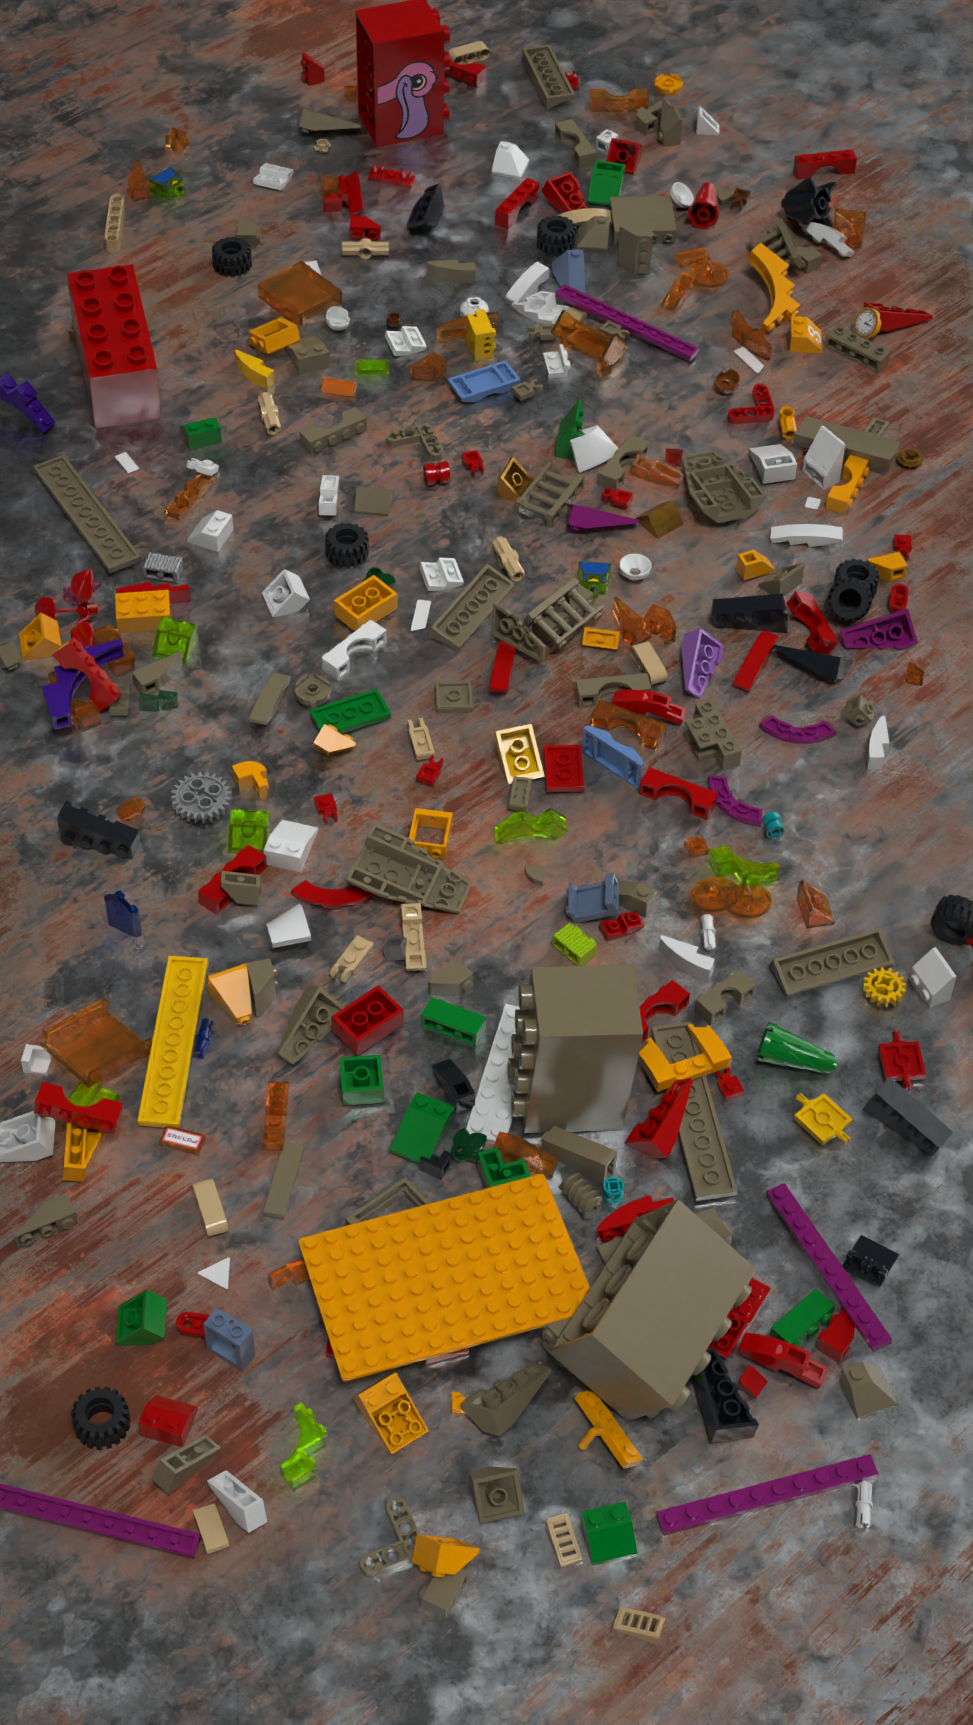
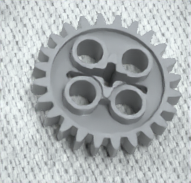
M199 772L198 776L191 773V778L184 776V781L178 780L179 785H174V790H171L172 808L176 811V815L180 814L181 819L187 817V822L194 819L195 824L198 820H201L204 824L206 819L212 822L213 817L219 819V814L225 815V810H229V805H232L231 787L228 786L227 781L222 780V777L216 779L215 773L212 776H209L208 772L205 775Z

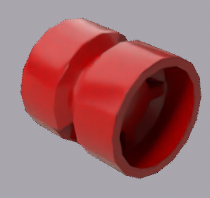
M448 461L438 462L437 465L434 463L423 465L426 486L436 485L438 481L440 484L450 483L451 476Z

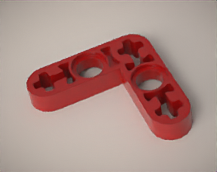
M764 384L754 385L752 396L756 406L730 409L728 411V422L731 424H746L772 421L775 415V408L767 386Z

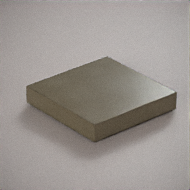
M471 681L435 682L437 713L473 712Z

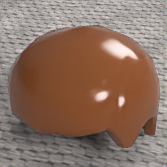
M729 369L726 372L721 371L715 377L714 385L718 392L731 394L739 387L740 375L733 369Z

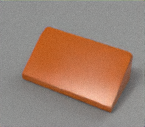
M326 377L322 380L321 391L323 393L352 397L355 393L357 382Z

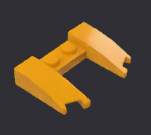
M694 1024L687 1025V1029L701 1054L673 1064H669L651 1037L645 1041L646 1045L639 1051L638 1059L657 1092L670 1088L678 1079L691 1078V1080L731 1067V1054L709 1025H706V1027H694Z

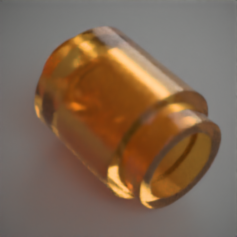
M134 796L119 804L116 812L121 821H130L143 814L146 806L141 798L138 799V797Z

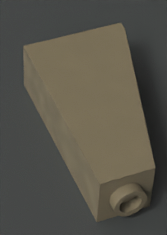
M553 1126L550 1131H546L543 1134L541 1142L544 1153L573 1171L580 1172L583 1177L602 1189L604 1181L615 1175L617 1151L557 1126Z

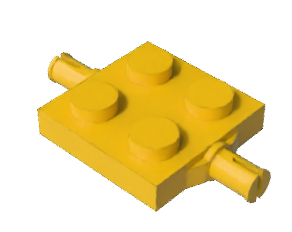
M802 1093L796 1096V1100L803 1105V1108L794 1115V1120L822 1146L836 1137L845 1145L851 1141V1138L843 1131L852 1124L853 1119L825 1093L812 1100H808Z

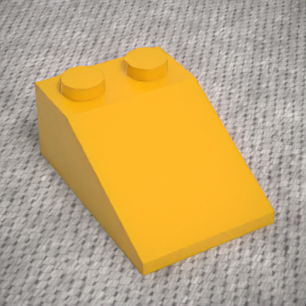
M532 724L495 732L494 740L508 785L513 783L514 776L532 778V780L545 777Z

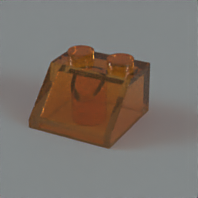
M835 208L833 228L848 237L844 242L848 247L861 248L866 212Z

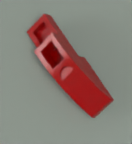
M617 690L611 701V705L636 715L645 717L648 712L679 725L682 724L686 713L685 708L670 703L672 697L646 690Z
M649 1195L625 1204L612 1212L596 1228V1242H607L616 1237L624 1236L634 1219L673 1202L674 1198L653 1202Z
M754 1278L748 1283L752 1288L748 1298L740 1306L733 1308L727 1315V1318L732 1321L729 1330L718 1341L712 1340L708 1346V1349L715 1348L717 1353L726 1359L738 1347L745 1332L749 1331L771 1292L770 1287Z
M745 1332L737 1352L775 1372L780 1368L818 1389L822 1386L828 1371V1367L810 1358L812 1353L791 1343L765 1335Z

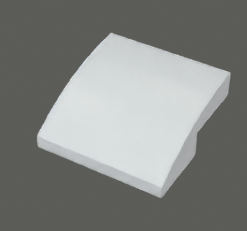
M265 163L260 167V173L254 177L253 184L283 190L291 179L294 170Z
M402 326L401 331L385 332L384 337L394 356L410 355L427 348L417 327Z
M438 558L437 563L421 562L419 565L427 591L452 589L464 583L455 558Z

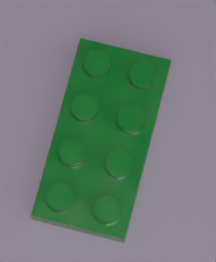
M378 689L309 710L310 716L319 732L324 724L334 726L338 729L337 732L343 734L391 718V712Z

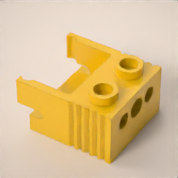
M485 309L475 310L476 317L473 314L467 315V343L474 360L492 358L494 350H496L494 341L496 330L492 328Z

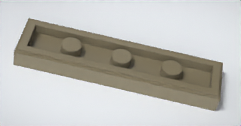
M289 1142L283 1143L263 1211L264 1216L285 1219L304 1153V1145Z

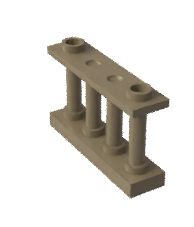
M782 217L776 220L778 224L777 229L755 241L753 236L749 235L751 240L749 245L752 250L759 243L764 244L780 235L781 239L770 244L767 248L773 251L781 245L787 244L776 255L781 258L789 254V258L785 260L787 264L794 265L796 263L799 269L804 266L790 231Z
M548 462L545 467L541 468L539 475L515 502L516 515H520L524 509L545 516L546 526L549 528L555 526L566 512L568 504H572L584 489L585 475L578 473L575 479L571 480L551 472V462ZM550 478L568 485V487L563 490L545 482ZM542 488L560 495V498L555 500L539 494L538 491ZM536 499L553 507L546 510L531 504L530 501Z
M575 577L529 612L523 622L527 627L537 624L555 642L551 648L552 652L558 648L560 650L564 648L569 639L592 621H598L602 616L601 612L604 606L600 605L597 609H594L577 592L576 588L579 581ZM568 596L573 597L589 615L583 619L565 601ZM556 605L558 607L561 606L578 624L571 628L554 611V607ZM545 614L549 615L566 633L559 637L542 620V616Z

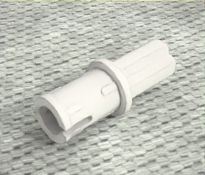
M705 914L701 916L702 930L700 933L703 937L704 948L710 951L715 949L716 930L713 926V916Z
M867 1481L859 1483L858 1501L855 1502L857 1507L855 1525L859 1528H864V1524L865 1528L870 1527V1514L873 1508V1503L871 1502L872 1484Z

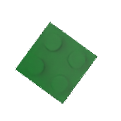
M380 1055L339 1058L343 1106L384 1102Z

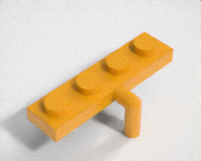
M592 1390L579 1392L575 1400L594 1426L589 1429L578 1444L579 1448L586 1450L595 1436L600 1435L623 1469L639 1465L643 1458L601 1398Z

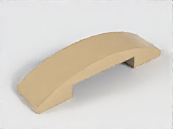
M586 208L557 215L571 219L575 226L583 225L594 216L610 217L609 227L613 226L611 211L606 209Z
M421 903L401 904L403 937L407 938L405 952L406 970H426Z

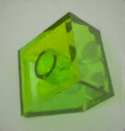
M163 617L156 631L152 656L163 659L181 651L182 662L186 664L198 641L197 624Z
M232 809L229 822L228 853L237 854L249 844L264 854V848L270 833V812Z

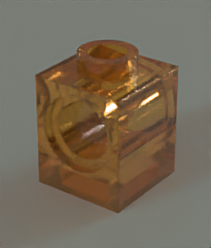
M172 128L165 135L167 149L183 153L190 145L188 132Z

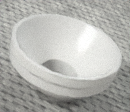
M680 182L674 183L670 188L672 204L678 208H689L694 200L689 188Z
M470 297L461 304L460 314L467 320L468 314H473L476 317L475 310L485 309L488 316L489 308L487 303L481 298Z
M628 554L620 560V572L632 581H638L647 577L651 571V562L644 555ZM632 571H637V572H639L640 574H639V575H632V574H630V572H632Z

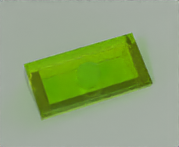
M357 359L356 373L358 375L388 374V359Z

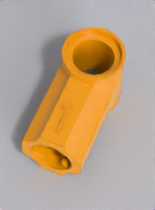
M783 406L780 409L778 420L782 436L786 440H792L794 433L797 431L794 419L795 411L790 406Z

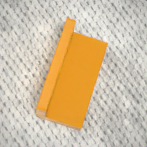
M584 627L582 645L618 650L621 632Z

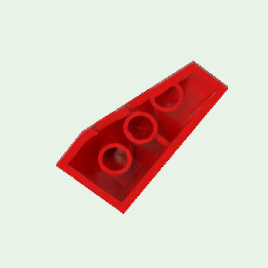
M571 171L548 179L541 191L548 202L561 213L588 208L585 206V198L580 192V184Z
M864 302L863 304L864 308L870 307L880 313L881 327L878 333L933 319V315L923 310L911 308L904 310L893 305L889 308L881 303Z
M691 1078L678 1079L661 1097L662 1102L647 1112L649 1117L642 1124L638 1122L624 1142L627 1146L651 1158H666L671 1153L672 1147L677 1140L693 1083Z

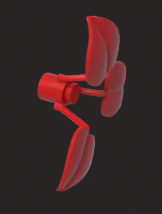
M88 569L75 574L71 580V591L73 595L78 596V601L82 602L77 609H55V601L50 597H42L35 604L36 616L39 613H43L56 620L55 613L77 612L78 615L84 617L76 623L77 627L71 630V638L74 637L77 641L84 643L85 648L94 646V631L92 625L86 620H90L91 617H95L98 614L97 605L89 601L93 592L92 569Z

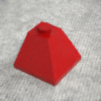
M611 138L606 162L625 164V172L634 174L640 162L643 146L640 143Z

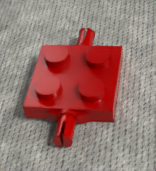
M895 1030L892 1032L893 1042L878 1045L885 1082L889 1077L894 1081H902L904 1090L910 1092L913 1090L911 1080L926 1078L919 1041H902L900 1031L897 1030L896 1032Z

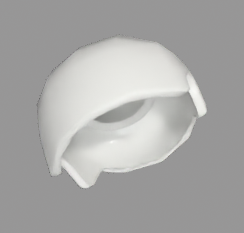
M334 306L327 310L326 323L328 327L335 331L345 330L348 327L350 318L346 309Z

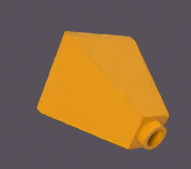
M245 963L208 976V995L236 1025L244 1026L249 1024L252 1018L247 964Z

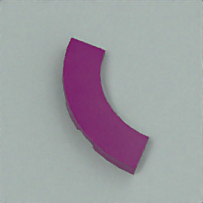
M772 715L759 723V728L766 734L776 739L796 744L822 742L836 736L837 733L825 720L818 724L798 728L792 727L791 724L785 723Z
M708 775V788L718 793L716 805L725 814L741 823L761 827L763 809L737 801L729 789L727 777Z

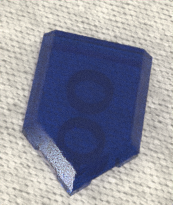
M121 890L116 891L114 894L105 895L104 901L108 925L133 937L141 936L139 909L134 904L130 905L124 898L126 895Z

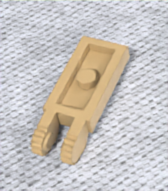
M418 718L419 727L414 728L411 719L407 720L409 736L416 760L429 759L432 755L435 758V751L423 718Z
M357 935L332 967L330 976L335 978L342 969L344 972L341 975L340 981L345 983L351 975L355 974L373 950L374 943Z

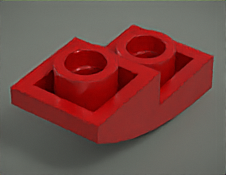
M637 911L621 913L618 919L600 921L598 927L605 940L609 941L643 929L645 925Z

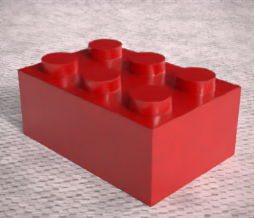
M377 985L331 1016L332 1031L358 1056L404 1024V1009Z

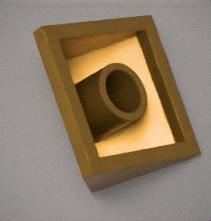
M514 457L510 458L498 478V497L516 502L517 498L523 495L534 479Z
M674 500L661 503L635 517V519L639 520V524L657 539L683 525V520Z

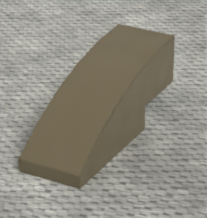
M458 259L427 261V276L449 282L476 283L475 263H459Z

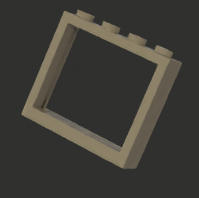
M404 1177L346 1217L345 1225L348 1226L370 1220L403 1196L415 1207L432 1202L427 1196H423L419 1192L416 1184L413 1185Z

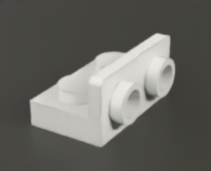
M559 344V351L543 353L548 379L568 377V370L571 369L570 361L567 360L568 354L567 350H564L563 344Z

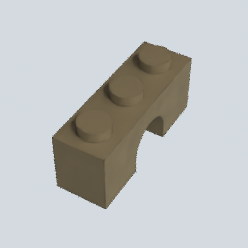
M741 969L731 973L724 981L716 983L705 994L701 993L696 998L695 1012L712 1026L726 1015L727 1004L723 1000L731 999L741 1006L755 996L756 983Z

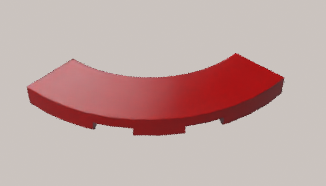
M307 880L291 889V894L300 901L309 905L323 906V908L339 909L341 906L348 905L355 906L373 897V893L355 885L343 889H325L317 887Z

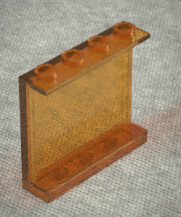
M303 261L257 284L258 297L287 320L296 324L298 328L303 326L304 316L334 300L340 305L342 304V291Z
M105 998L42 1031L40 1046L88 1088L101 1083L111 1075L117 1074L120 1070L131 1066L137 1060L147 1057L152 1046L153 1039L151 1037L143 1041L108 1011L109 1001Z

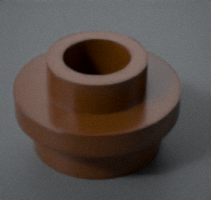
M390 313L386 323L391 327H398L402 324V318L398 313Z

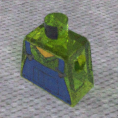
M170 166L149 179L150 192L167 200H172L176 196L183 198L187 193L184 178Z
M578 561L579 585L593 592V599L598 598L599 595L606 594L611 577L612 563Z

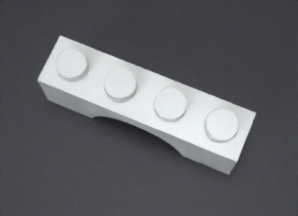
M372 620L361 625L357 631L350 634L344 641L338 643L335 648L323 655L321 658L322 671L338 681L350 671L349 657L353 653L362 650L375 652L387 642L386 629Z

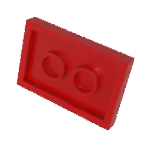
M544 745L547 792H584L581 745Z

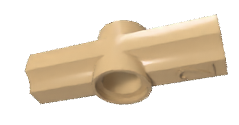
M363 238L359 242H342V256H359L362 259H369L371 256H389V242H372L367 238Z
M263 392L258 396L261 420L265 424L266 432L274 436L281 431L277 405H274L272 395L268 392Z
M502 536L496 537L492 541V547L497 554L500 568L505 569L511 581L515 583L520 582L525 577V572L519 563L517 551L512 550L506 538Z

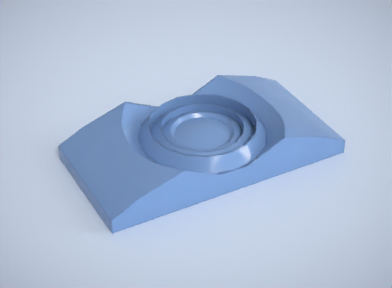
M505 360L448 378L447 382L461 401L479 402L493 393H506L512 389V386L521 383V379Z
M585 726L583 728L582 753L639 790L640 781L643 778L644 762L633 747L624 746L613 740L608 731Z

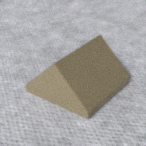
M357 487L355 513L389 516L393 490Z
M799 563L782 567L759 583L760 588L770 595L783 594L785 596L802 583L804 564Z

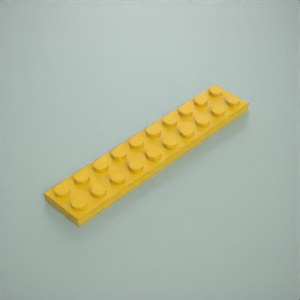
M168 956L137 1120L138 1126L176 1129L180 1127L208 968V958Z

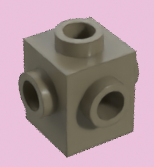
M862 695L846 702L844 715L857 727L868 724L873 720L874 707Z

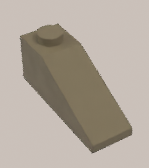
M617 880L619 883V906L632 912L637 911L639 915L646 918L655 905L656 890L639 882Z
M205 1434L161 1458L152 1480L165 1492L170 1493L184 1485L220 1452L221 1447Z

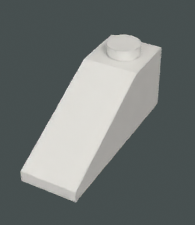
M227 1470L207 1480L208 1485L228 1513L246 1532L249 1533L267 1523L263 1499Z

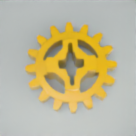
M881 967L880 971L874 968L873 973L868 972L867 977H864L862 991L865 992V998L871 997L870 1002L876 1001L877 1006H880L881 1003H884L885 1007H888V1003L895 1006L896 1001L901 1002L902 997L905 996L906 983L903 982L904 977H898V971L892 973L891 968L888 971H885L883 967Z

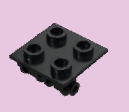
M861 1235L853 1249L848 1251L847 1259L842 1267L881 1287L899 1254Z

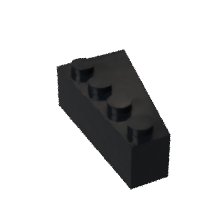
M783 594L713 599L712 618L714 627L754 631L765 630L776 633H787L788 615Z
M65 801L57 816L61 842L133 859L141 843L138 829L118 821L112 823L106 816L101 814L95 816L88 813V809L84 807L80 809L71 806V802Z
M707 1349L706 1351L711 1355V1359L702 1372L696 1376L692 1375L710 1442L753 1438L759 1427L756 1418L753 1419L749 1412V1406L746 1401L743 1402L738 1393L737 1385L728 1376V1370L716 1349Z

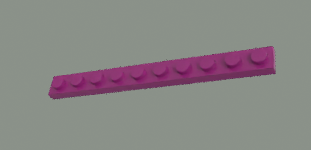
M564 284L556 291V298L604 321H612L622 326L623 330H628L631 334L688 361H691L699 353L698 347Z
M783 1183L767 1190V1198L871 1351L875 1352L892 1344L891 1336L786 1184Z
M871 1454L656 1511V1517L663 1536L854 1485L862 1481L876 1479L879 1473Z
M0 1484V1510L192 1559L195 1558L201 1540V1534Z

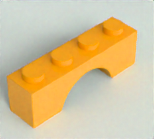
M849 455L844 464L842 478L848 483L831 488L827 496L825 509L845 515L847 509H851L853 498L856 499L858 495V488H862L864 477H868L870 471L868 467L869 460Z

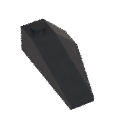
M774 645V649L818 675L826 676L825 680L836 682V679L843 680L853 660L843 657Z

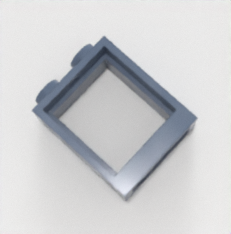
M216 1308L203 1324L206 1348L209 1352L243 1372L255 1357L253 1329Z

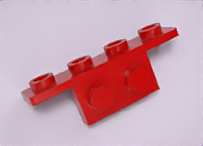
M355 171L347 177L341 174L337 177L339 196L343 202L345 201L348 204L351 216L360 214L364 210L359 173Z

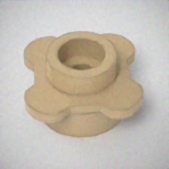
M326 139L317 140V146H314V150L326 153L331 147V143Z

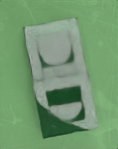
M160 690L158 695L140 693L138 698L140 711H166L178 708L179 706L177 692Z

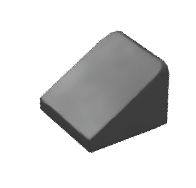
M407 938L388 939L383 947L386 961L403 960L405 958Z

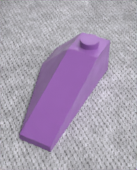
M701 628L685 633L682 644L685 690L697 699L701 697L708 685V679L714 674L715 666L720 663L724 648L722 643Z

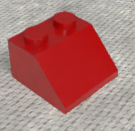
M155 1395L146 1404L138 1423L140 1435L145 1438L183 1447L198 1411V1406Z

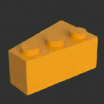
M67 1122L63 1181L84 1182L107 1133H102L92 1128H83L77 1124Z

